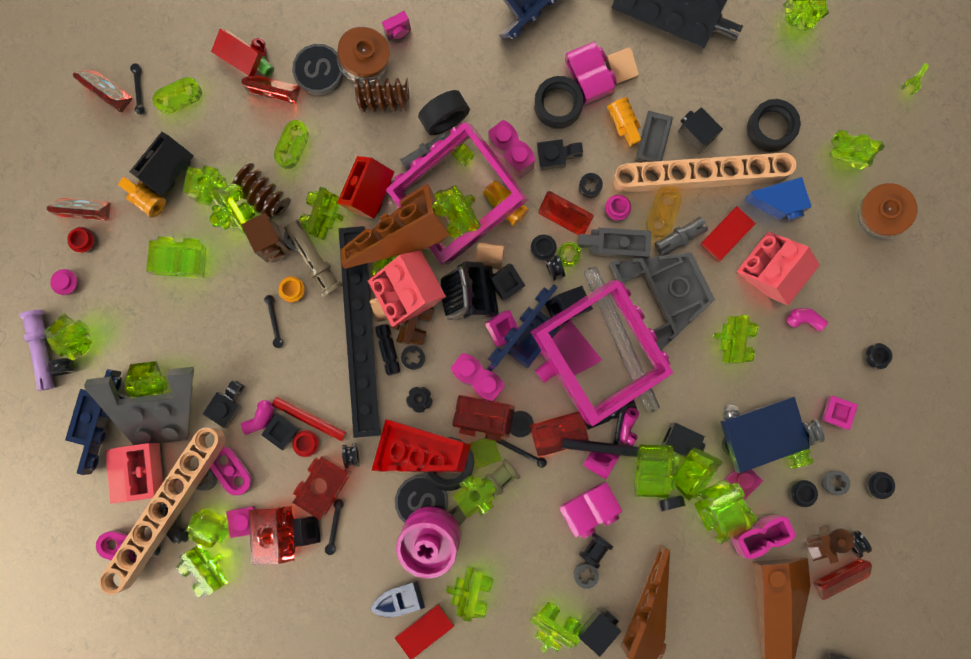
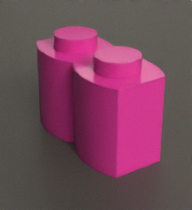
M595 41L569 51L565 56L568 70L573 80L582 90L584 95L583 103L585 105L613 94L617 84L614 72L608 70L604 63L607 61L604 49L602 47L598 48Z
M502 120L488 131L490 148L499 158L504 160L507 170L514 177L521 179L534 169L535 156L533 151L526 143L519 140L517 131L510 123Z
M462 353L451 367L453 374L460 382L473 386L475 392L486 401L494 402L505 388L503 381L498 375L489 370H484L480 362L469 354Z
M606 481L559 506L574 537L580 535L582 539L595 533L594 527L604 522L605 526L617 521L619 519L618 514L622 512Z
M768 515L761 518L754 526H744L737 529L730 536V539L738 555L746 559H754L767 553L771 547H781L788 544L795 538L796 534L788 517Z

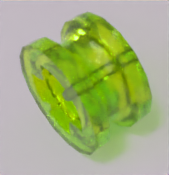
M464 143L451 153L463 166L468 164V159L472 160L475 157L473 152Z
M566 242L559 247L557 255L563 266L572 267L579 262L581 250L576 243ZM566 248H570L571 252L574 250L576 253L572 261H567V257L565 259L562 257Z
M806 449L786 456L792 462L790 468H800L814 463V459L809 456L811 450Z

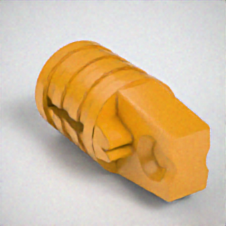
M624 97L609 104L607 109L610 111L619 136L624 135L629 147L640 143L641 138L637 129L641 126L637 117H635V113L629 103V98Z
M123 177L118 183L121 188L129 193L126 199L140 208L149 217H156L164 209L166 200L139 180L135 185L129 179Z
M496 180L491 182L483 192L494 208L512 194L511 191ZM523 204L508 216L506 220L512 226H515L525 217L529 208Z

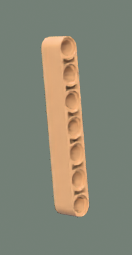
M789 153L627 163L617 168L612 184L615 190L620 193L779 183L787 179L795 171L797 163L795 158ZM776 163L782 164L786 172H780L776 167ZM750 165L757 166L760 174L753 173ZM724 167L732 168L734 176L727 175L724 172ZM698 169H705L709 177H701L698 174ZM677 170L681 172L683 179H675L671 171ZM645 173H654L657 176V181H649ZM619 175H629L631 177L632 182L623 183L620 180Z
M202 428L194 435L101 575L99 585L104 593L109 595L129 589L133 585L223 449L226 437L221 430L217 428ZM209 433H212L215 438V442L211 447H208L205 443V438ZM194 456L199 460V467L196 470H193L190 466V461ZM178 479L184 484V489L181 493H178L175 489V483ZM162 503H165L168 507V513L165 517L160 513ZM147 526L150 527L153 532L152 538L150 540L147 539L144 534V530ZM131 550H133L137 555V560L135 563L131 562L129 559V553ZM115 573L121 578L120 586H117L113 581Z

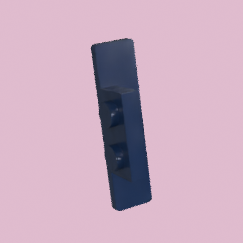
M503 0L516 19L499 36L502 39H514L524 30L522 26L529 21L531 23L542 14L541 9L546 4L550 6L557 0Z
M555 284L548 290L544 287L535 298L538 302L533 309L528 307L519 318L522 321L519 328L516 329L513 326L504 337V340L507 341L502 349L497 347L488 358L491 362L487 367L489 371H493L507 353L526 369L530 367L542 351L531 331L550 319L540 310L558 288ZM560 326L548 332L551 338Z
M107 369L104 377H112L118 392L122 385L121 371ZM80 389L65 438V441L84 445L77 469V474L79 475L92 474L97 468L100 459L98 452L100 445L106 439L107 430L105 428L109 416L85 389Z

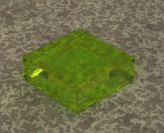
M493 435L468 443L471 444L470 449L473 452L476 469L502 460Z

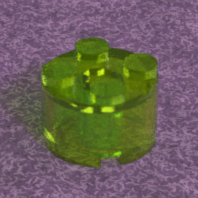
M721 480L693 496L694 499H698L694 506L703 526L707 531L712 529L716 533L713 539L720 544L751 529L752 524L757 522L756 515L751 508L747 507L743 500L745 494L738 483L731 484L727 480Z

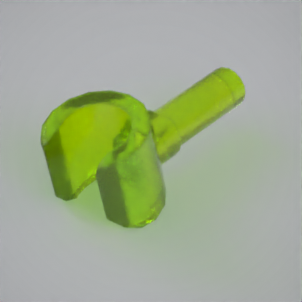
M923 64L913 78L905 81L901 86L902 90L910 83L914 86V90L910 95L918 92L921 88V77L929 68L928 64Z

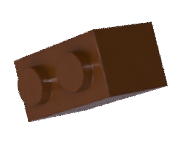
M266 213L241 224L254 253L264 261H270L271 263L280 261L285 257V253L290 251L284 242V237L277 223Z

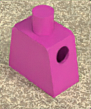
M571 320L552 339L574 376L602 360ZM541 351L540 354L546 362L538 367L535 373L545 383L556 373Z

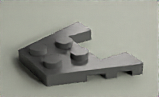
M692 252L644 259L617 260L609 263L615 279L619 280L620 283H625L640 275L645 276L667 322L653 329L658 338L656 344L660 351L715 300Z
M193 366L168 370L167 379L172 393L120 399L111 376L86 380L84 384L85 390L133 445L182 441L188 438L194 376Z

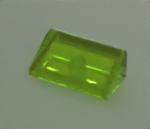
M693 448L670 482L690 501L704 490L723 462L708 453Z

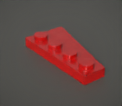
M385 419L371 471L464 472L471 444Z

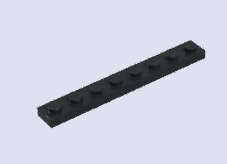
M365 226L338 228L340 258L341 249L366 229ZM366 263L346 269L341 265L353 438L381 436L373 318L370 304L371 291L368 282L370 279L369 265Z

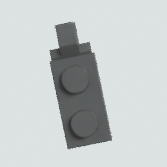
M599 227V229H592L591 235L579 234L577 236V247L590 248L591 254L601 256L649 258L651 231Z

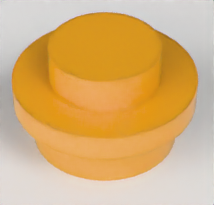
M286 277L279 284V295L287 302H297L305 294V285L297 277Z

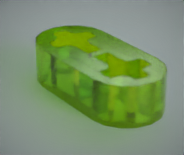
M185 77L158 89L154 93L152 101L160 112L171 114L197 102L202 96V89L195 79ZM189 85L192 87V94L190 95L186 93V87ZM167 96L169 104L164 106L162 104L164 102L163 98Z
M299 120L288 122L274 150V159L283 169H291L297 165L307 144L309 131L303 122ZM300 128L302 135H297L294 139L291 131H297ZM291 147L289 153L291 154L292 158L286 159L285 162H283L284 160L281 157V154H287L289 148Z

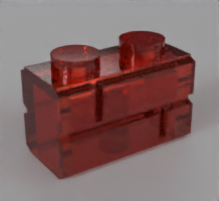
M459 395L452 425L453 427L460 428V434L475 436L477 431L486 433L485 439L500 442L501 436L507 438L510 436L515 406Z

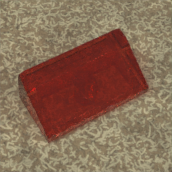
M258 75L254 77L247 76L241 81V84L248 93L291 104H296L300 91V86Z
M547 191L538 212L541 216L578 236L579 234L586 233L594 217L592 213L551 191Z
M579 411L529 425L539 457L566 450L560 447L561 438L589 441L585 423Z
M858 558L815 580L813 584L820 598L826 600L867 579L871 574L872 564L869 561Z

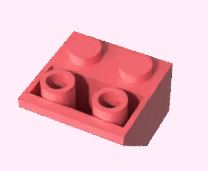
M767 232L737 270V273L767 297L788 306L820 264L808 246Z
M421 250L399 255L368 280L392 327L423 313L446 297Z
M146 443L105 450L110 504L154 497L164 482L160 443Z

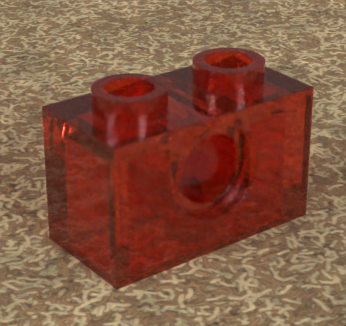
M321 456L320 459L315 458L307 470L310 473L305 482L301 481L293 493L296 497L292 503L319 520L325 518L352 474V471L345 469L344 466L328 456ZM318 478L325 480L327 484L324 493H319L315 489V482Z
M292 506L263 507L249 510L251 565L282 564L295 560Z

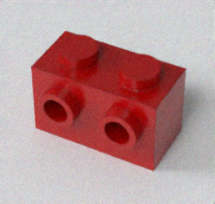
M357 156L337 204L360 217L375 219L381 209L386 189L391 185L394 171L372 157Z

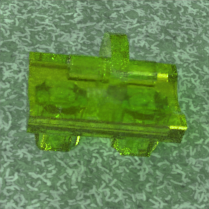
M838 130L831 139L834 147L829 155L832 159L849 162L854 168L863 169L871 167L876 154L882 151L885 145L882 141L872 140L869 135L860 134L852 136L845 130Z
M233 183L223 189L216 186L213 187L209 192L217 205L211 208L213 213L210 215L209 221L212 226H222L224 230L230 227H237L245 234L241 224L252 219L256 214L249 204L245 202L237 207L236 202L244 197L242 189Z
M456 185L445 190H438L434 194L436 201L432 208L438 216H447L451 222L447 225L446 230L452 238L479 229L481 224L471 208V205L476 200L472 194L464 196Z
M320 187L319 191H309L306 204L313 207L311 215L302 214L299 221L303 229L314 237L325 240L327 231L332 229L334 221L342 222L343 216L337 213L339 209V204H337L339 196L329 192L324 187Z
M728 316L727 324H723L722 333H714V339L721 341L720 350L723 351L722 363L743 364L744 362H753L755 350L752 347H747L746 342L747 337L754 338L757 335L758 324L750 321V316Z
M198 544L179 556L181 561L176 569L184 577L190 574L194 576L197 582L192 586V590L198 598L205 595L210 596L228 583L222 575L223 570L218 565V562L223 559L220 553L212 557L208 550L205 551Z
M467 566L464 578L457 577L455 586L446 587V593L453 595L451 605L457 606L456 615L462 617L463 621L472 622V618L485 617L487 603L477 600L478 591L490 592L493 578L483 574L475 567Z
M551 602L546 603L529 620L547 633L546 635L538 630L535 634V637L542 641L539 650L545 653L550 647L558 652L562 645L554 639L569 649L573 646L577 647L580 641L577 636L582 624L570 616L567 617L562 627L555 623L554 620L559 614L560 609Z

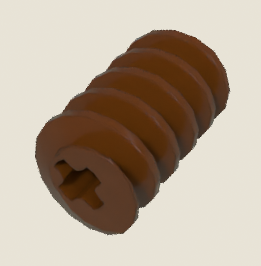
M386 78L384 86H381L378 79H375L374 86H371L368 79H365L363 87H360L358 79H356L355 96L360 111L366 112L367 106H369L371 112H376L378 104L382 112L387 110L388 104L392 111L397 110L398 104H400L402 111H406L409 104L408 78H406L404 85L401 84L399 78H396L394 86L391 85L389 78Z
M249 163L236 174L232 182V189L235 192H239L243 199H247V203L250 206H254V210L257 213H266L273 219L288 207L291 199L287 197L281 200L284 192L280 190L274 194L273 192L277 186L274 183L266 186L269 178L265 176L259 180L262 172L259 169L252 172L255 165Z

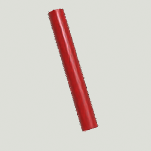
M275 397L272 402L273 407L341 442L347 432L279 397Z

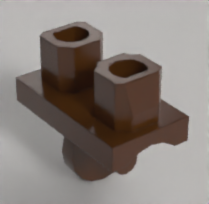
M431 307L423 313L403 322L402 325L399 324L391 327L395 330L400 328L396 342L423 345L427 331L415 328L418 318L429 322L432 319L434 308Z
M828 526L820 527V535L807 538V546L812 560L816 561L828 557L830 564L839 562L837 552L847 553L854 545L852 534L842 528L835 529L829 533Z

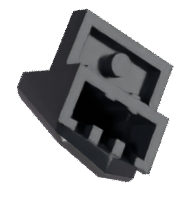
M464 261L455 270L441 278V288L446 295L442 299L445 317L448 320L460 318L492 319L499 314L496 291L488 279L493 275L492 266H484L483 262Z

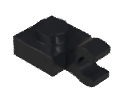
M563 139L537 142L540 170L566 167L565 159L583 157L582 142L572 143L567 146H563Z
M232 380L227 386L225 394L216 392L203 415L221 427L228 428L241 408V405L235 401L245 386L238 381Z

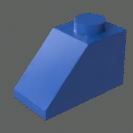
M802 177L751 191L745 197L748 204L778 220L787 217L789 221L805 216L804 212L812 207Z

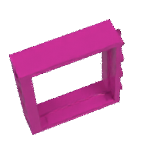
M467 122L461 123L457 128L453 127L450 131V136L444 141L439 140L430 147L431 152L424 158L419 157L410 164L411 169L405 174L401 173L394 177L395 180L391 183L392 185L386 189L398 207H400L401 205L398 202L407 196L405 192L471 138L512 194L447 247L442 242L429 247L441 265L450 264L529 200L475 127Z
M610 280L531 331V334L584 421L591 426H594L673 374L669 366V356L664 351H660L656 344L658 342L656 334L651 328L647 329L643 322V319H645L643 312L637 305H633L629 298L631 296L630 290L626 289L623 282L620 283L619 280ZM610 293L654 368L593 407L548 332Z

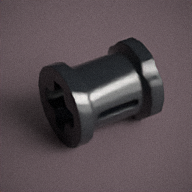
M593 533L592 541L584 551L579 553V556L598 569L601 559L614 546L598 534Z

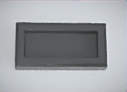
M648 111L635 162L663 160L673 120L672 116Z

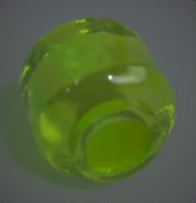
M203 508L199 512L194 511L185 531L189 532L188 538L190 541L207 548H212L217 541L223 542L229 528L224 526L226 522L225 516Z

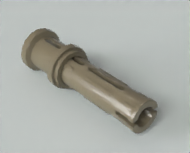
M299 219L286 225L284 229L309 267L310 278H314L322 290V297L343 286L331 272V265L327 261L324 262Z
M506 459L502 461L503 465L491 475L487 474L484 478L485 481L449 512L457 520L459 526L495 494L501 495L504 492L503 489L514 479L518 480L521 478Z

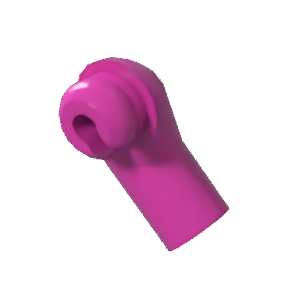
M811 308L794 309L791 311V315L787 317V322L792 327L797 328L801 323H809L819 332L828 324L827 320Z
M261 400L257 404L254 418L241 423L244 435L265 429L274 414L270 401Z
M628 408L623 418L619 441L628 446H633L638 438L637 434L630 432L639 417V411L636 408Z

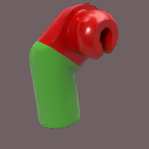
M255 38L252 40L251 46L264 53L257 70L265 77H269L274 72V67L266 61L267 49L265 41L261 38Z

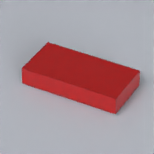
M221 28L211 50L213 54L252 77L255 76L264 54L228 30Z
M736 206L700 245L720 262L756 223Z
M438 603L395 636V640L409 659H414L455 625Z

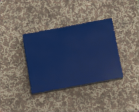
M787 397L720 421L736 473L751 470L810 448L795 397Z

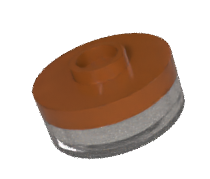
M352 28L346 31L339 40L336 56L337 65L342 74L354 82L356 79H358L359 83H364L365 79H368L369 83L374 82L375 79H379L384 74L390 55L389 45L386 39L372 28Z
M893 183L881 184L874 187L861 200L858 207V220L861 227L875 238H895L914 223L918 211L917 202L913 194L905 187Z

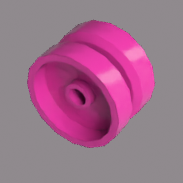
M423 507L411 513L397 539L396 553L401 565L406 571L416 577L427 579L440 577L449 571L455 562L460 545L461 530L459 523L451 513L438 507Z

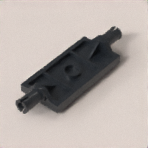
M614 0L611 7L702 48H705L712 33L717 32L736 41L739 34L730 29L741 32L743 28L742 24L740 25L722 17L723 14L721 12L727 0Z

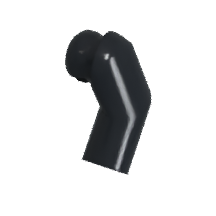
M168 507L163 508V516L165 517L168 513ZM177 518L166 533L171 542L175 544L185 543L190 537L187 528L180 529L177 524Z

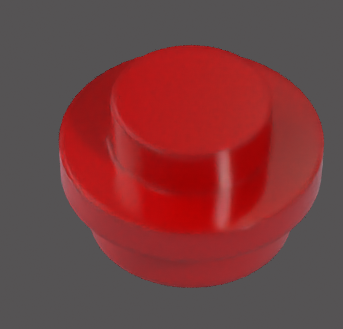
M85 227L73 229L67 237L69 247L77 253L90 251L95 243L94 234Z
M308 430L300 431L293 438V450L301 457L314 455L319 448L317 435Z

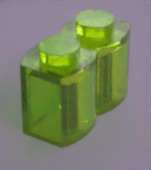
M164 236L157 237V240H149L146 272L159 276L204 278L207 247L200 244V240L184 238L183 242H173V238Z
M639 444L634 475L636 497L669 498L670 490H675V475L673 472L674 470L678 471L679 456L674 454L673 445Z

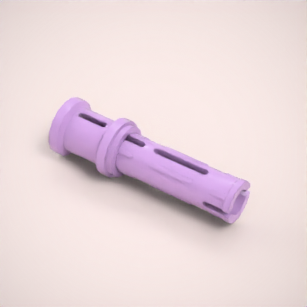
M31 310L19 313V318L23 319L25 329L23 339L26 343H29L37 391L55 388L53 377L50 375L51 366L48 363L49 355L46 340L48 339L49 332L45 331L43 321L44 310Z

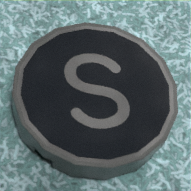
M312 44L304 47L297 53L293 61L292 72L296 83L311 95L331 93L337 88L336 86L344 77V68L339 62L337 52L325 44Z
M415 475L405 480L398 488L395 496V509L399 518L404 523L409 515L419 508L432 506L447 510V492L431 485L425 475Z

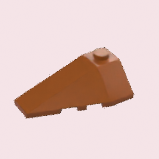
M426 184L405 196L398 202L401 206L391 215L384 213L379 218L381 221L372 230L365 229L341 249V265L343 268L346 269L426 249L434 244L441 243L446 237L450 236L447 219L431 187Z
M660 545L621 644L622 650L629 659H662L666 650L664 641L666 634L670 550Z
M808 558L754 561L753 570L762 659H795L811 587Z

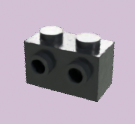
M161 131L129 172L162 196L173 188L178 175L189 168L194 155L172 137Z

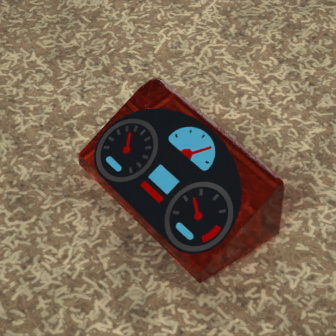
M95 70L77 71L72 74L73 78L119 112H123L133 99L129 94Z
M59 198L47 206V211L62 218L107 221L109 220L111 204L108 201Z

